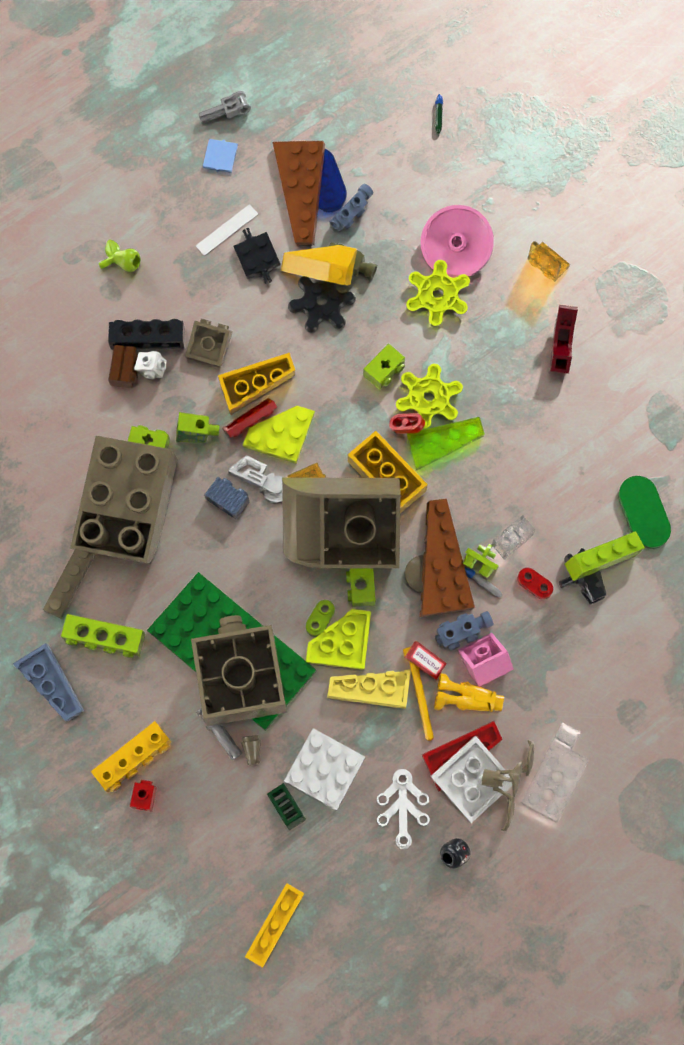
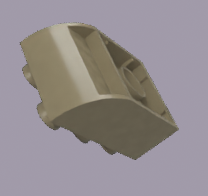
M96 436L70 549L150 563L161 538L178 461L172 449Z
M282 478L284 555L292 562L314 568H399L401 498L399 478Z

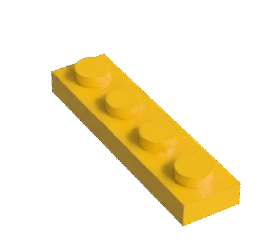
M286 883L245 958L262 968L264 967L304 896L303 892Z

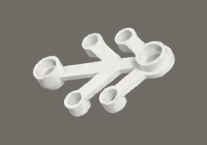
M400 769L393 775V784L384 793L377 796V803L380 806H385L388 804L389 798L399 789V798L384 814H380L377 817V823L382 827L386 826L389 823V819L399 810V834L396 836L395 843L398 848L407 849L412 842L411 836L407 833V810L417 819L420 826H426L430 821L427 814L422 813L407 799V790L417 798V802L421 806L428 804L429 796L426 793H422L412 783V775L409 771ZM405 776L406 782L401 783L399 777ZM381 796L386 797L387 801L385 803L379 802ZM425 796L427 798V801L425 803H421L419 801V797ZM421 816H425L427 818V822L425 824L420 822ZM380 817H386L387 822L381 824L379 822ZM401 837L407 838L406 844L400 843Z

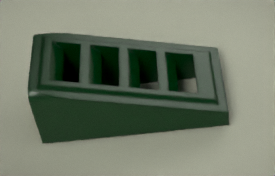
M284 783L267 793L289 830L306 820ZM285 792V795L279 798L278 800L274 799L281 793ZM288 799L290 800L283 806L279 807L281 803L285 802ZM292 806L294 807V809H292V810L289 811L288 813H286V814L283 813L284 811L288 810V809L291 808Z

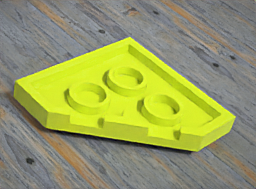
M295 406L249 427L243 447L297 464L315 411Z
M351 609L341 619L326 628L319 636L308 642L306 663L365 670L371 611Z

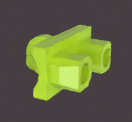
M488 544L486 548L482 545L478 546L477 550L481 551L482 555L470 548L465 552L467 555L463 564L473 569L475 563L479 560L484 563L479 573L487 578L499 567V565L486 558L489 556L494 559L496 556L494 552L490 551L493 546L491 544Z

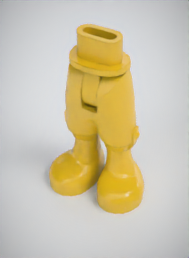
M440 673L437 689L458 692L461 696L449 695L438 691L434 703L435 710H441L448 704H455L462 711L466 709L493 712V710L502 711L504 696L497 695L495 691L472 685L468 681L461 682L460 684L455 683L446 674Z

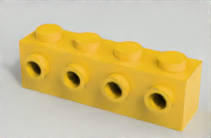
M154 721L93 769L91 773L106 792H114L122 786V781L126 778L129 780L138 773L137 769L142 765L144 767L149 765L154 760L153 757L156 754H162L168 750L171 740Z

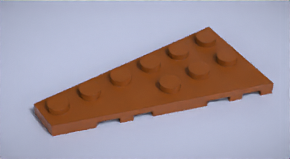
M447 499L431 500L427 503L425 525L427 528L424 543L426 544L423 554V591L421 593L422 607L420 617L466 611L475 608Z

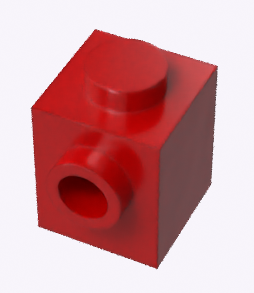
M141 780L140 783H134L130 803L131 808L152 812L157 787L152 785L153 782Z

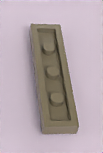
M74 550L43 608L45 612L62 619L96 553Z

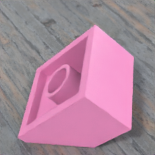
M493 633L458 649V653L470 676L479 687L514 670L508 651Z

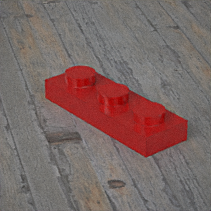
M267 398L222 429L230 438L237 437L246 427H252L263 416L271 415L277 406L273 400Z

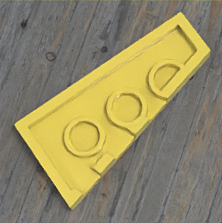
M411 669L401 672L387 671L380 674L366 673V675L330 677L327 698L406 709Z

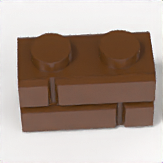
M114 346L108 378L110 386L133 388V382H137L138 372L134 368L138 352L135 347Z

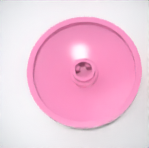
M451 205L440 209L429 218L421 234V251L429 267L434 271V263L437 260H444L447 263V275L451 278H456L462 274L470 277L478 273L488 263L493 252L494 236L489 222L479 211L469 206Z

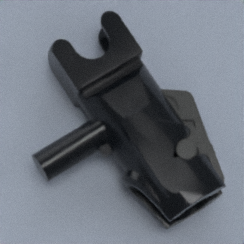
M581 548L577 554L584 552L585 549ZM572 554L565 556V563L573 557ZM600 571L575 581L572 580L571 576L559 581L561 588L573 583L579 584L581 593L589 604L601 601L607 596Z

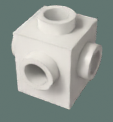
M150 351V353L139 352L134 370L148 379L162 378L167 360L156 351Z

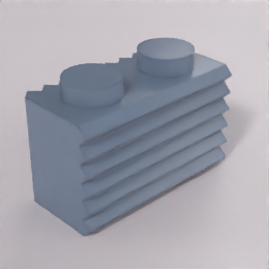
M217 477L204 494L205 499L237 520L249 504L248 494L241 488L237 490L232 487L233 484L228 479Z

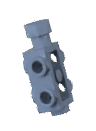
M362 184L358 188V192L329 221L334 229H337L339 232L344 227L348 229L354 223L352 219L355 216L359 218L366 210L364 206L368 203L366 200L373 195L371 187L367 184Z
M488 611L481 613L477 618H474L473 614L468 615L465 613L456 618L457 621L452 623L446 621L440 624L436 631L438 635H435V639L439 647L443 645L444 649L449 648L451 651L460 647L459 643L467 640V643L477 640V635L481 632L480 629L491 627L494 623ZM466 623L471 624V629H465L464 625ZM452 631L454 635L448 637L446 632Z

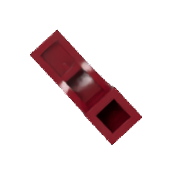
M559 305L551 350L550 371L569 374L578 307Z

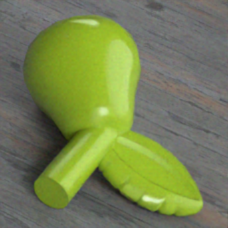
M108 240L105 245V253L109 258L98 263L101 269L115 263L126 272H134L138 269L141 259L139 252L135 249L120 250L117 242Z

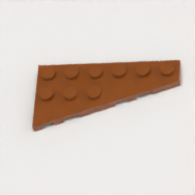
M324 141L272 142L296 245H314L325 143Z

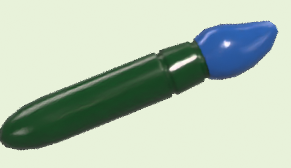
M438 94L435 101V130L437 133H440L442 130L443 97Z

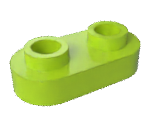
M321 600L317 603L306 622V631L310 636L317 637L327 628L335 614V607L331 601ZM326 606L329 608V610L327 612H323L321 610L322 607ZM318 623L319 627L317 629L312 628V624Z

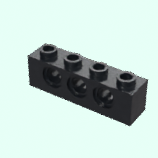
M137 319L131 322L115 320L114 322H109L108 343L111 350L114 349L115 345L135 347L136 349L185 348V326L183 321L178 319H171L169 321H161L159 319L142 321ZM147 331L151 332V333H150L149 335H147V336H144V335H143V334H144L145 332H147ZM164 331H169V334L161 335ZM133 332L130 336H125V333Z

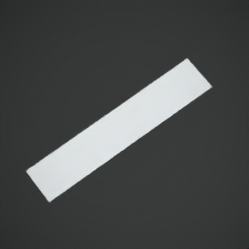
M249 204L198 243L196 247L205 256L257 216L258 213Z

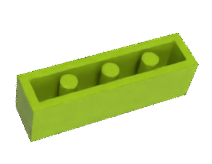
M635 531L576 554L564 565L572 580L575 581L633 558L645 547Z

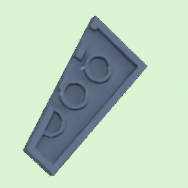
M45 643L13 663L65 721H70L84 712L49 644Z

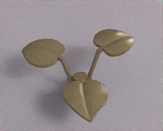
M529 740L530 748L527 763L523 769L522 762H519L513 770L493 771L484 769L482 785L493 787V791L503 794L508 799L507 823L501 829L502 831H507L514 815V797L518 791L521 773L526 772V776H529L533 766L534 743ZM503 774H509L510 778L505 777ZM504 781L512 782L513 796L499 788V786L503 787Z

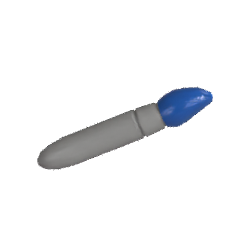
M465 567L467 577L472 578L496 597H502V593L498 588L476 574L474 570Z

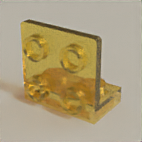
M535 241L531 243L528 255L529 263L533 267L540 269L546 278L552 279L555 282L569 268L570 264L544 242L540 245Z

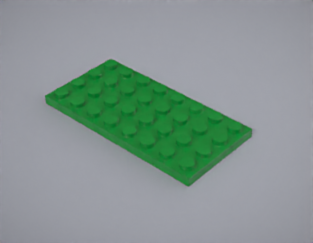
M198 572L147 631L196 672L191 639L219 634L218 629L221 628L220 619L228 616H241L242 624L246 625V629L262 627L263 625ZM274 635L287 707L316 673V669L309 663H306L302 657ZM280 714L252 718V720L266 731Z

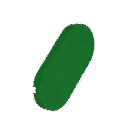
M632 476L627 478L620 486L618 498L631 533L637 532L645 548H659L669 539L671 525L654 483L646 477Z

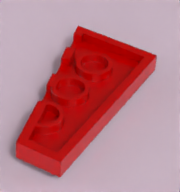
M492 721L422 754L430 775L434 774L474 736L482 742L488 751L503 740L495 722ZM434 781L438 792L441 791V788Z

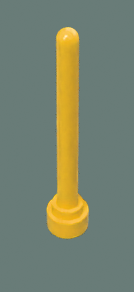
M411 647L403 649L404 657ZM409 661L425 736L428 741H431L434 736L419 668Z

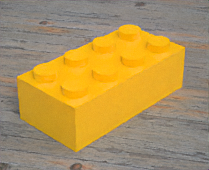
M377 431L373 432L347 454L348 463L362 478H399L401 494L400 514L427 491L428 484Z

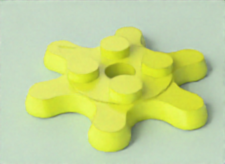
M437 260L434 263V271L430 276H423L417 271L409 275V281L418 288V294L410 298L406 306L410 311L426 308L430 313L429 322L433 326H439L442 323V316L446 310H453L457 314H464L468 309L467 303L459 299L458 293L462 288L470 284V278L465 274L459 275L456 278L449 277L446 272L447 263L444 260ZM435 290H442L443 296L435 298L433 292Z
M438 364L429 365L427 375L423 378H417L411 372H405L401 376L402 383L409 388V394L396 401V408L399 411L416 410L425 420L423 429L430 427L431 419L436 414L443 415L448 420H454L458 416L457 409L450 405L449 399L451 396L461 393L463 386L459 381L444 383L440 379L441 367ZM431 393L434 395V399L428 401L424 398V395Z

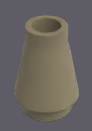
M258 735L242 737L243 742L241 744L248 765L259 764L261 740H259Z

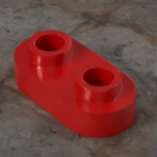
M418 413L397 414L389 422V427L396 434L418 433L425 426V420Z
M523 568L519 572L517 580L520 586L539 599H547L551 596L553 585L548 579L532 568ZM529 574L531 579H525L524 575ZM540 586H546L547 590L542 591Z

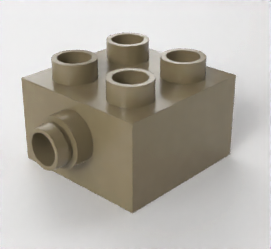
M228 616L220 619L221 628L218 629L219 634L191 639L202 714L207 726L287 712L272 625L246 629V625L242 624L241 616Z

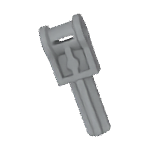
M237 91L230 96L222 98L221 105L200 112L199 118L201 122H206L225 114L227 119L248 113L251 110V106L245 99V92Z

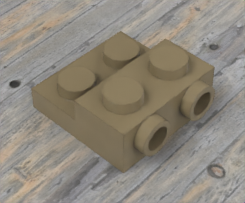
M201 319L200 322L194 321L185 357L222 367L225 352L229 347L233 331L228 330L229 326L218 323V327L211 325L212 321Z

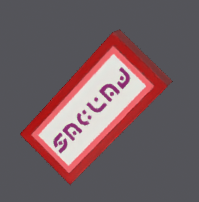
M418 641L413 643L404 657L434 680L438 679L447 664Z

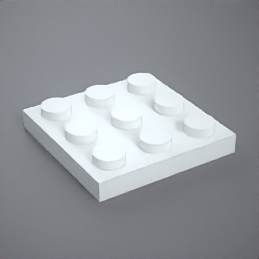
M313 728L284 782L337 811L365 756Z
M476 736L430 776L470 823L503 795L493 791V787L482 785L484 769L493 771L505 770ZM503 774L505 777L510 778L509 774ZM504 781L503 787L499 786V788L506 792L512 786V782Z

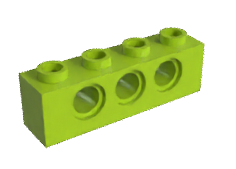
M67 614L61 637L68 645L77 646L78 643L85 645L84 647L87 649L96 650L97 647L104 649L103 651L106 653L115 654L116 651L123 653L122 656L134 658V656L140 657L145 633L140 629ZM83 629L89 630L87 636L80 637V632ZM102 633H107L108 636L105 641H98ZM119 638H127L124 645H117Z

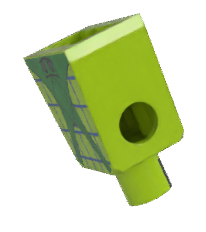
M179 412L176 442L205 443L208 436H219L220 426L209 424L208 416Z

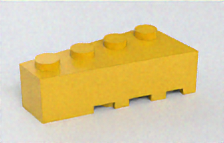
M286 353L218 375L230 415L294 377L295 367L290 353Z

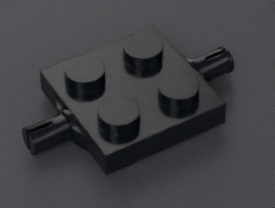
M246 228V230L242 231L246 240L233 246L247 279L262 275L265 284H268V281L271 283L272 279L268 272L281 264L267 232L258 236H252L250 228Z

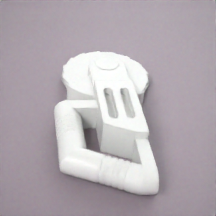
M246 455L229 468L228 473L260 488V493L263 492L265 498L270 502H282V478L284 477L274 476V473L265 476L264 473L268 465ZM247 464L260 470L257 472L249 468L242 474L237 472Z

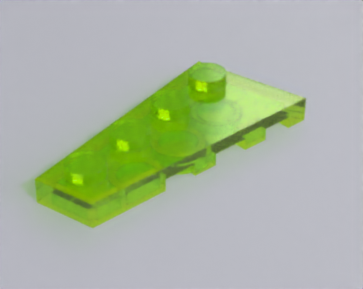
M480 417L421 430L418 433L407 434L416 471L484 437L485 433Z

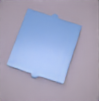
M209 139L203 168L213 169L216 172L225 171L232 173L238 144L225 142V140Z

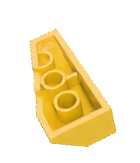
M336 245L285 252L281 271L336 284L350 285L357 249Z

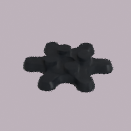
M301 277L298 285L304 291V296L300 299L291 300L288 304L289 311L307 314L308 319L305 323V329L310 333L316 332L319 324L323 321L331 322L337 329L343 328L346 320L340 314V309L345 305L355 303V295L352 292H339L336 289V283L327 281L313 283L309 277ZM324 297L327 300L326 304L319 305L317 300Z

